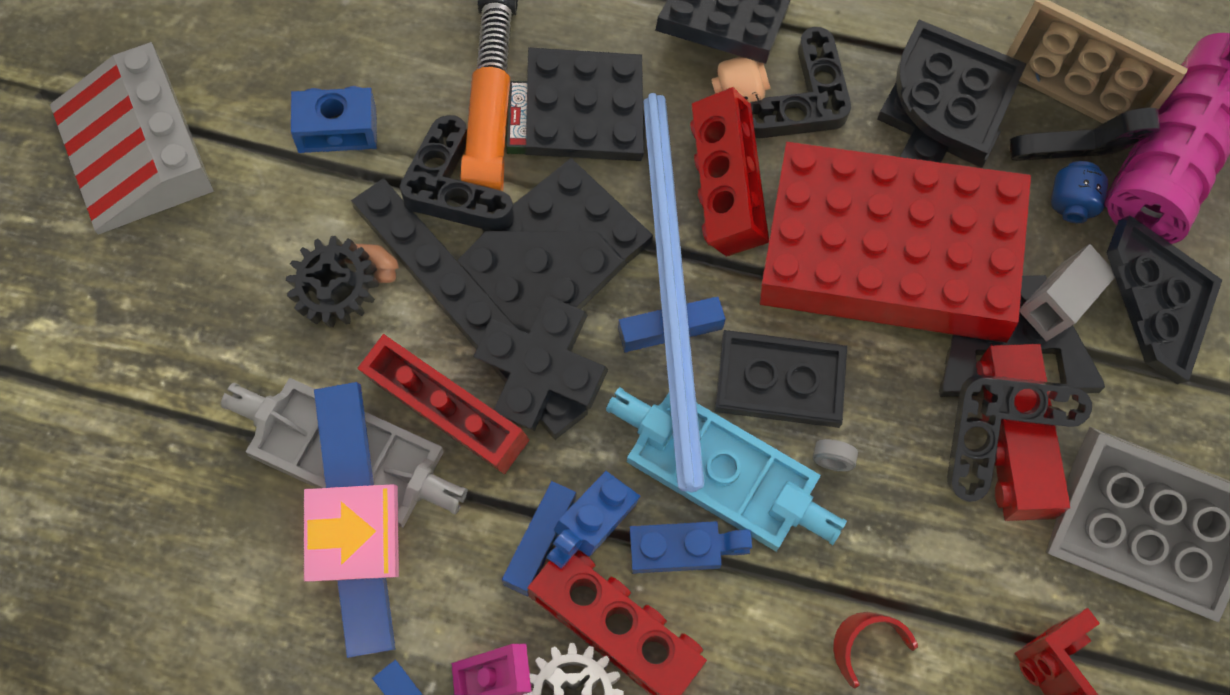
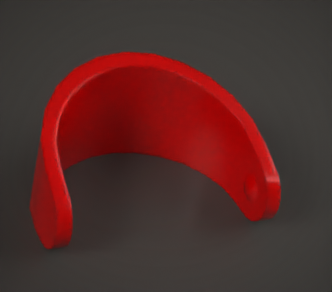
M861 612L849 616L841 623L835 634L833 652L841 673L852 688L855 689L860 684L851 666V647L859 632L866 626L877 622H886L896 630L909 649L914 651L918 648L914 635L901 621L879 613Z

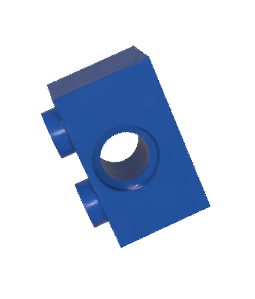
M350 86L345 89L321 90L310 88L305 91H291V135L298 153L377 149V109L371 87ZM333 116H339V117L334 118V119H329V118H331V117H333Z

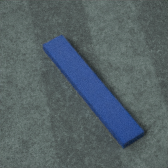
M353 382L314 389L326 488L374 485L361 384ZM386 578L337 580L347 658L396 650Z

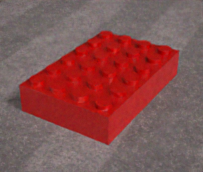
M786 142L762 280L760 305L1007 343L1019 322L1031 175Z

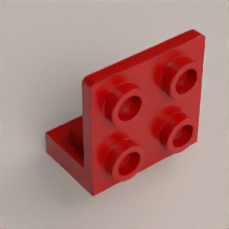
M1089 608L1054 624L1014 653L1020 661L1019 667L1025 678L1034 686H1039L1045 695H1098L1069 657L1092 641L1086 633L1100 624Z

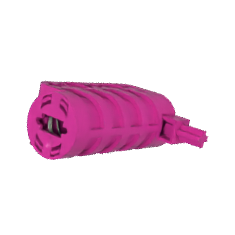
M1214 33L1200 39L1181 63V66L1187 68L1188 71L1158 110L1160 131L1133 145L1107 191L1105 207H1107L1108 213L1116 225L1118 220L1130 215L1171 244L1180 242L1188 235L1199 214L1200 205L1208 197L1215 183L1216 175L1223 168L1230 155V33Z

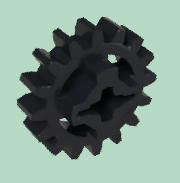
M331 236L329 244L326 246L319 238L315 239V250L310 252L302 247L300 251L304 259L301 262L292 260L290 263L297 271L296 275L286 276V281L295 287L287 293V296L295 303L297 302L294 308L303 316L307 315V318L316 325L323 320L328 327H334L336 318H339L348 325L351 322L350 313L355 311L360 316H363L365 314L361 307L363 301L373 303L375 300L368 293L369 288L379 286V282L373 276H370L377 271L376 265L371 260H368L370 255L362 247L357 249V245L349 238L342 244L336 236ZM345 259L353 262L356 272L348 268ZM309 291L317 294L316 298L320 301V305L312 301Z

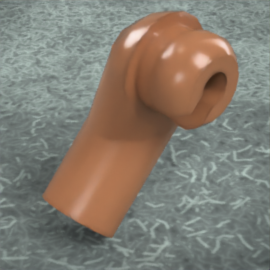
M356 244L357 249L362 247L370 255L368 260H371L376 265L377 271L374 273V278L378 282L392 283L396 280L395 271L399 268L397 259L380 245ZM345 259V263L353 264L352 261Z

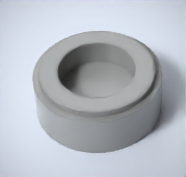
M830 439L817 441L813 453V460L816 464L834 471H850L854 469L858 457V450L854 446Z

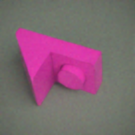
M510 644L451 663L454 695H523L532 692L526 644Z

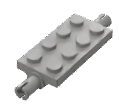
M289 378L280 393L275 396L269 395L265 398L240 387L239 384L232 383L227 390L232 392L233 396L224 393L221 407L253 420L256 431L252 442L246 450L248 456L315 488H326L314 388ZM365 412L374 485L395 484L398 486V526L404 528L415 505L421 499H425L456 515L461 508L458 503L464 502L468 489L433 475L444 453L443 447Z

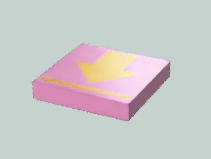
M397 485L304 489L305 582L399 577Z

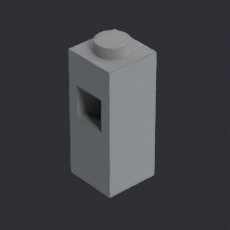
M1088 244L1062 262L1024 303L1019 312L1047 342L1074 325L1115 278L1112 267L1091 244Z

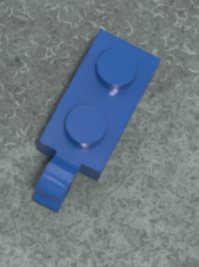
M605 471L558 520L554 531L559 536L553 543L555 548L548 554L547 558L558 567L563 568L578 549L590 557L636 506L640 495Z
M718 521L630 526L632 574L720 569L722 565L721 555L750 554V549H752L751 530H735L719 534Z

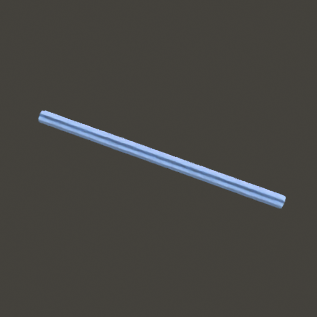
M650 93L648 98L644 99L643 105L677 483L681 491L697 492V490L704 486V475L667 106L663 95Z

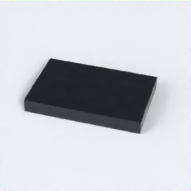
M724 330L714 412L840 428L843 423L847 345Z

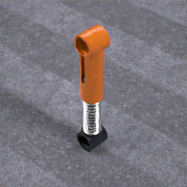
M478 0V13L482 16L477 69L472 74L466 150L461 163V181L503 191L504 148L510 90V77L507 74L506 68L509 54L511 17L517 15L518 0Z

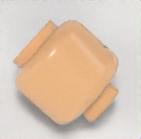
M741 56L722 61L717 68L718 77L711 79L715 94L734 87L749 103L765 98V90L770 89L764 63Z

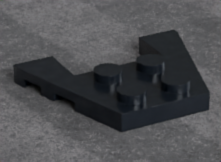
M1046 275L1022 276L1020 308L1046 281ZM1019 312V322L1007 343L952 334L939 394L940 397L959 396L962 384L968 378L978 375L976 355H984L988 348L994 345L1041 344L1042 354L1056 355L1061 384L1075 386L1085 393H1100L1105 388V384L1073 325L1046 342ZM980 391L973 392L972 396H977L980 393Z

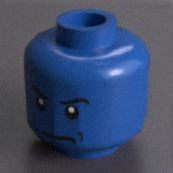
M1087 161L1070 163L1067 167L1059 170L1055 176L1051 196L1052 208L1058 214L1063 215L1064 220L1071 223H1084L1087 219L1098 216L1105 207L1108 177L1094 163Z

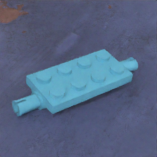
M621 387L616 390L614 394L616 398L612 397L606 411L638 429L637 433L640 435L627 457V463L735 528L751 530L752 538L776 552L791 526L797 527L798 524L825 539L829 544L834 545L847 520L841 519L812 501L813 496L810 494L819 480L820 474L696 403L704 486L697 490V492L681 491L677 483L670 394H667L660 405L654 404L651 407L625 392Z

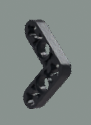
M822 27L808 28L803 32L800 39L798 55L808 93L766 97L760 101L750 102L752 115L758 114L759 119L764 120L763 123H757L756 119L753 118L755 138L834 130L841 128L846 123L851 110V101L832 33ZM810 43H816L817 47L822 48L820 59L816 60V47L810 45ZM820 71L827 72L833 76L834 81L829 84H822L815 79L814 74ZM829 96H832V108L835 111H839L838 114H832L831 109H826ZM789 108H798L804 112L805 118L800 121H793L786 116L785 111ZM773 111H777V122L775 121L776 115H773Z
M1140 108L1126 111L1093 130L1033 133L1013 137L1009 140L1011 159L1015 161L1099 156L1120 152L1160 131L1158 109Z
M446 115L436 119L401 181L400 189L404 205L413 212L488 231L506 229L512 224L514 219L513 202L507 193L451 179L466 148L467 128L465 122L455 115ZM443 137H448L446 140L447 146L444 145ZM433 158H441L445 161L440 167L430 168L425 166V163ZM455 196H463L468 199L465 204L458 207L447 204V201Z
M974 375L968 378L962 384L958 400L947 473V482L950 489L960 499L968 502L978 501L989 492L1001 419L1066 427L1079 426L1090 417L1092 412V401L1089 395L1069 384L991 375ZM982 385H985V389L992 393L991 399L983 400L981 408L982 414L990 416L989 421L978 417H968L969 412L978 415L979 403L971 396L973 392H979ZM1023 389H1032L1037 398L1035 406L1027 412L1016 410L1014 399L1018 392ZM1071 395L1072 399L1079 403L1078 408L1070 409L1067 416L1066 412L1060 408L1048 406V398L1053 401L1068 402ZM973 427H982L987 433L986 442L978 449H969L964 443L965 433ZM962 455L972 459H983L982 463L973 460L972 473L979 478L978 483H971L969 490H966L964 485L959 482L960 477L968 476L970 464L965 459H961Z

